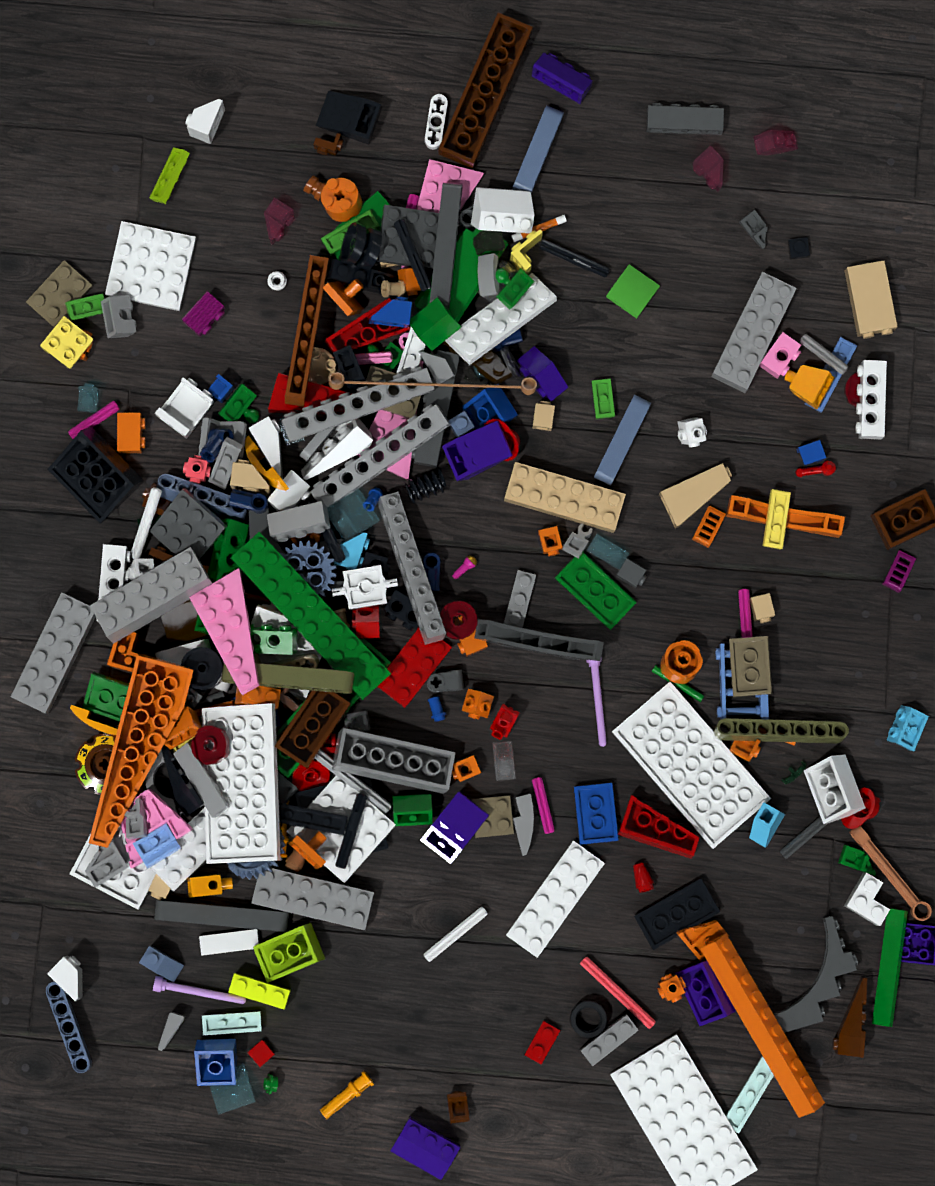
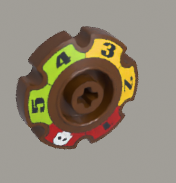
M95 735L93 743L89 744L85 741L76 753L75 761L80 764V767L75 770L76 776L85 789L94 787L95 794L101 795L107 770L101 767V763H105L106 759L107 762L110 761L116 735Z

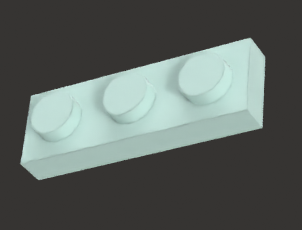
M261 1011L202 1015L203 1035L262 1031Z

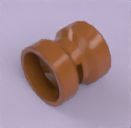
M313 175L306 183L303 191L307 194H312L317 201H321V192L326 183L319 182V178Z

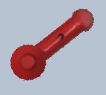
M825 461L822 466L797 468L795 474L798 477L819 473L830 476L835 472L836 466L832 461Z

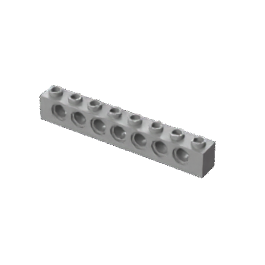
M421 366L412 369L408 375L404 376V373L393 376V380L388 381L406 383L407 380L413 379L416 383H432L427 368L422 369ZM375 385L369 389L367 386L356 389L357 393L350 395L347 392L339 395L338 400L332 401L327 399L320 402L321 406L315 408L313 405L302 409L303 412L295 414V412L284 415L285 419H282L281 422L290 443L433 392L435 390L434 386H416L415 389H409L407 385ZM396 386L399 393L393 396L389 394L388 388ZM373 392L379 393L381 396L380 401L373 402L370 399V394ZM360 399L363 406L358 409L354 408L352 401ZM336 405L343 406L345 409L344 414L337 415L334 412V407ZM324 412L327 416L326 420L318 421L316 413ZM300 418L308 420L309 425L306 428L298 426L297 422Z
M430 404L423 409V414L418 417L415 415L408 419V424L403 428L401 426L395 428L391 432L392 435L387 439L385 437L379 439L376 442L377 446L362 451L360 453L361 457L356 460L353 458L344 464L345 468L341 471L338 469L328 475L330 477L328 480L317 482L313 486L314 489L310 492L317 502L322 501L327 506V510H329L449 427L451 423L438 405L433 406ZM425 419L431 420V427L428 429H424L422 426ZM413 429L416 436L414 439L409 440L407 432ZM397 440L400 443V447L398 450L393 451L391 444ZM382 451L384 459L378 462L375 458L376 453ZM363 462H366L368 464V470L362 473L360 471V465ZM347 473H351L353 479L347 484L344 481V476ZM331 484H335L337 486V491L335 494H330L329 492V486Z
M399 492L380 496L378 507L424 643L427 645L444 639L446 631Z

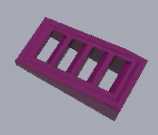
M898 550L882 585L898 593L901 592L916 558ZM902 557L910 562L906 564L900 561L899 558ZM899 564L907 569L904 571L896 567V565ZM895 570L903 574V577L901 578L893 574V571ZM892 577V578H894V579L900 581V583L897 584V583L891 581L890 578Z

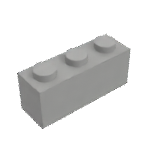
M322 501L267 514L269 533L275 542H286L289 538H302L309 533H322L326 529H330L327 506Z
M624 1014L601 1034L584 1045L580 1051L590 1064L594 1066L639 1030L628 1015Z

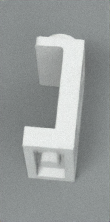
M182 378L181 383L162 408L159 407L155 412L158 418L186 439L214 404L213 395L205 389L203 391L198 389V384L191 378L187 380Z

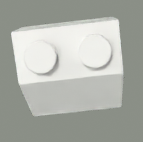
M217 99L194 109L192 114L188 115L185 124L191 137L209 144L212 143L225 112L223 100Z
M292 470L283 479L289 489L284 491L276 488L268 498L269 505L278 512L298 507L301 501L305 502L311 495V492H309L311 487Z
M65 956L47 974L74 1001H77L83 997L82 968L79 967L81 963L74 956Z

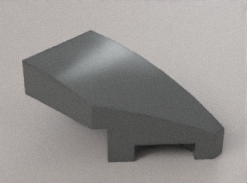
M752 210L738 222L761 249H764L768 227H766L758 213Z

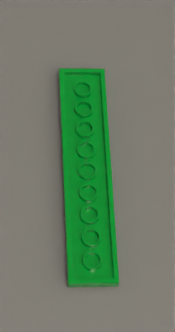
M260 532L231 557L232 561L334 670L354 673L352 690L361 700L365 699L391 675L387 668Z

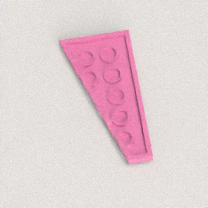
M429 159L416 210L439 213L443 183L462 184L461 211L484 176V173ZM402 265L401 269L412 268V267L403 266V265Z
M238 568L189 598L240 693L244 695L260 686L253 652L254 647L251 640V628L245 602L244 586L242 584V572Z

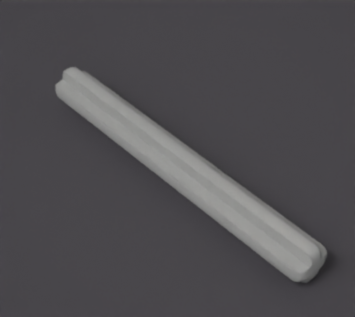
M322 749L315 758L318 762L350 787L366 795L367 800L383 813H387L392 805L354 774L332 770L334 759Z

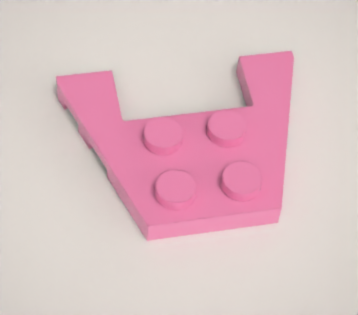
M147 789L135 797L128 809L129 812L136 804V799H142L146 816L147 835L168 823L176 839L182 838L193 830L152 789ZM126 816L121 822L122 832L125 833V838L127 818ZM126 838L127 844L125 846L126 851L129 852V865L131 869L143 863L133 845L134 842L141 838L131 840Z

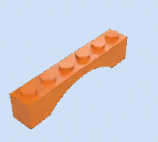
M731 495L726 517L766 524L769 504ZM789 508L786 528L839 538L842 536L845 517Z

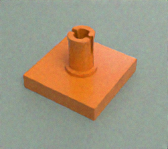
M355 279L347 288L339 281L329 282L323 287L347 316L360 314L364 310L361 304L354 298L364 287L358 279Z
M318 831L308 843H305L298 835L288 842L315 869L321 868L326 862L316 853V850L327 839L321 832Z

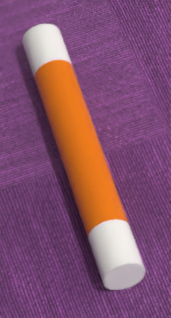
M565 215L532 227V231L535 230L537 232L540 229L544 231L567 222ZM516 233L511 235L513 242L526 238L530 233Z

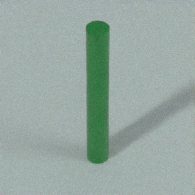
M656 665L654 666L653 673L667 682H671L675 687L699 702L702 701L703 694L687 684H678L668 680L662 674L661 668Z

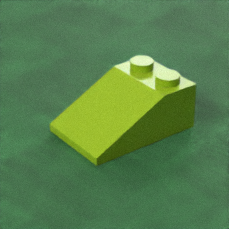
M311 923L253 946L267 983L325 959Z

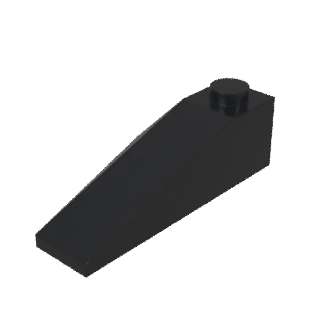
M163 745L162 752L175 801L178 804L176 809L181 816L190 817L205 807L173 755V751Z

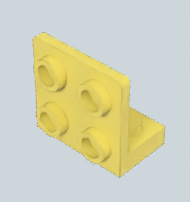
M541 229L537 232L535 230L527 235V240L521 244L519 242L511 249V263L517 270L522 269L527 275L530 274L532 266L530 263L532 261L525 253L541 241L543 234Z
M63 316L40 346L45 352L51 354L71 369L91 345L93 338Z

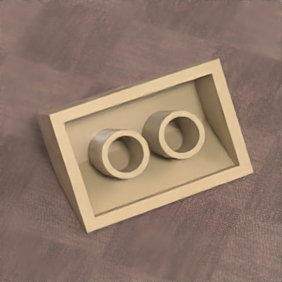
M238 460L237 463L233 462L230 481L232 490L236 489L271 496L272 491L255 467L249 464V461Z

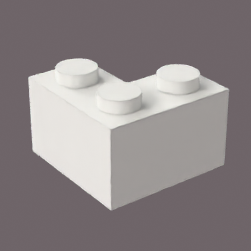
M863 873L844 906L876 926H881L890 909L874 900L883 882L868 873Z

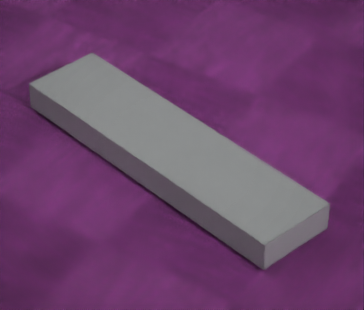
M186 743L173 753L212 818H216L230 807L204 764L194 757L191 743Z

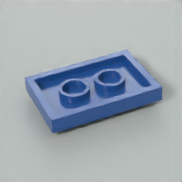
M612 783L574 787L580 845L619 841Z

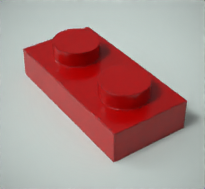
M543 1021L524 1055L542 1064L560 1030Z

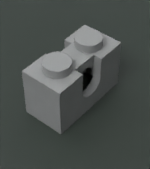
M129 295L109 296L101 301L107 338L129 337L136 333V321L131 317L133 304L130 301Z

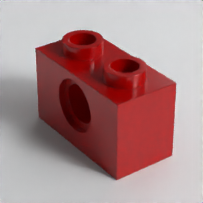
M379 605L352 609V631H356L358 638H380Z

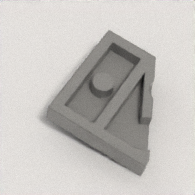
M112 840L108 848L102 846L99 848L85 872L96 888L129 866Z

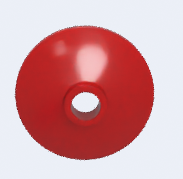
M314 760L308 769L300 764L292 774V783L300 792L323 786L329 781L330 771L317 760Z

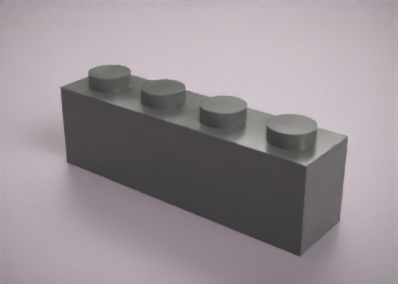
M653 103L648 105L646 132L722 135L724 108H719L717 105L703 108L695 104L689 105V107H682L681 104L663 106L661 103Z

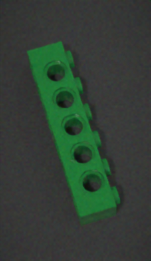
M220 519L227 525V528L214 543L207 573L212 583L221 579L223 575L226 576L239 568L232 561L231 557L245 545V540L248 537V524L232 519ZM198 615L194 631L209 635Z

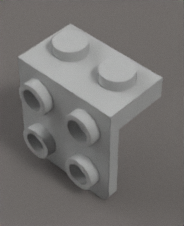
M203 418L199 453L207 443L208 433L211 429H230L234 435L233 440L244 446L247 424L243 421L220 422L211 418ZM244 447L238 460H241L243 458Z

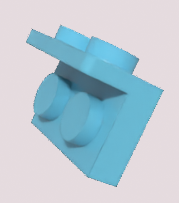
M901 705L896 713L894 723L889 729L887 741L896 743L910 751H915L929 716L912 707Z

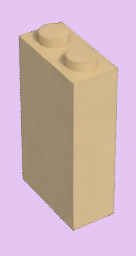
M885 261L847 267L845 269V276L857 337L863 336V339L874 337V334L882 333V335L892 334L897 328Z

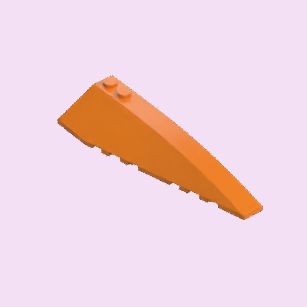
M140 653L136 656L89 839L90 844L108 848L125 817L124 814L130 808L184 709L193 669Z

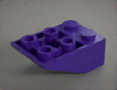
M499 421L460 436L442 446L457 481L468 480L513 456Z
M458 791L422 837L421 841L452 864L488 818L489 814Z
M906 923L901 962L935 965V926Z

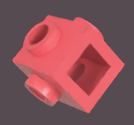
M194 455V458L189 457L188 462L184 463L183 473H186L185 476L190 482L196 484L206 483L207 477L210 478L212 467L201 456ZM195 465L200 466V470L197 472L193 470Z

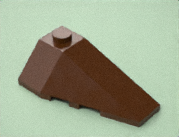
M860 978L836 1038H833L832 1049L838 1055L864 1058L866 1031L862 1029V1025L866 1021L863 1006L866 1005L867 978Z

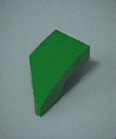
M847 845L843 846L838 861L839 864L875 876L876 874L870 864L869 856L864 851Z

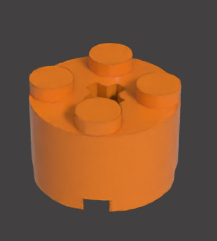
M331 178L327 181L321 192V202L327 214L338 222H347L350 218L356 217L362 209V199L355 183L346 178Z
M686 640L671 644L661 659L662 674L668 680L678 684H686L697 675L703 663L699 648L694 643Z

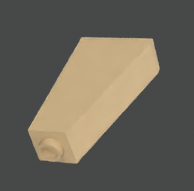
M722 463L659 493L675 528L682 525L729 484L732 475L728 467H724Z

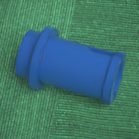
M373 488L369 491V496L363 503L364 509H366L368 504L370 506L367 511L375 509L380 496H383L381 489Z
M440 697L428 699L433 715L431 718L434 719V722L446 719V712H443Z

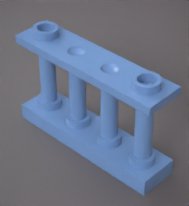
M720 644L719 648L715 650L716 660H719L720 706H717V717L725 719L726 715H756L759 719L769 720L768 695H755V698H758L759 704L755 707L726 708V696H733V688H725V677H732L731 669H725V658H730V650H724V644Z

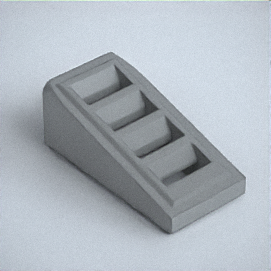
M175 1012L169 1013L158 1050L163 1051L186 1016Z

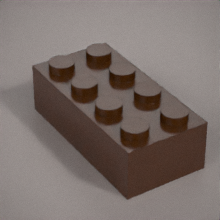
M311 691L275 747L308 769L351 706V703L334 692Z

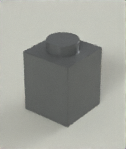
M627 558L616 575L617 578L634 588L637 585L642 586L647 576L644 575L646 572L644 568Z

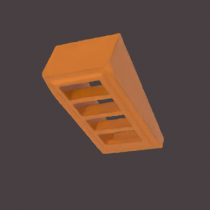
M708 506L692 540L709 548L726 514ZM711 512L719 516V520L709 516V513ZM706 519L716 523V526L705 522ZM703 525L712 529L713 532L710 533L702 529ZM702 532L709 536V540L700 536L699 533Z

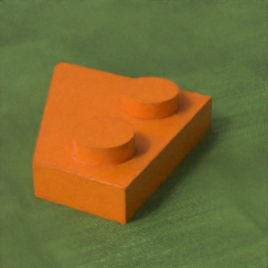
M714 920L679 930L676 934L696 958L701 961L705 956L700 948L709 941L727 934V932Z

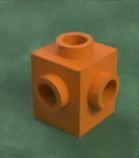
M468 689L461 711L469 713L468 717L479 720L480 717L488 718L494 696Z
M671 973L661 977L662 981L658 982L659 988H657L662 999L665 998L666 1001L671 1000L672 1003L682 999V994L685 993L684 988H686L682 977L672 976ZM670 985L676 986V990L674 992L669 991Z

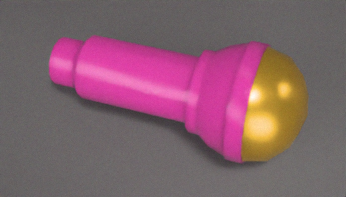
M467 556L452 577L456 580L468 569L474 568L477 565L476 558L474 556Z

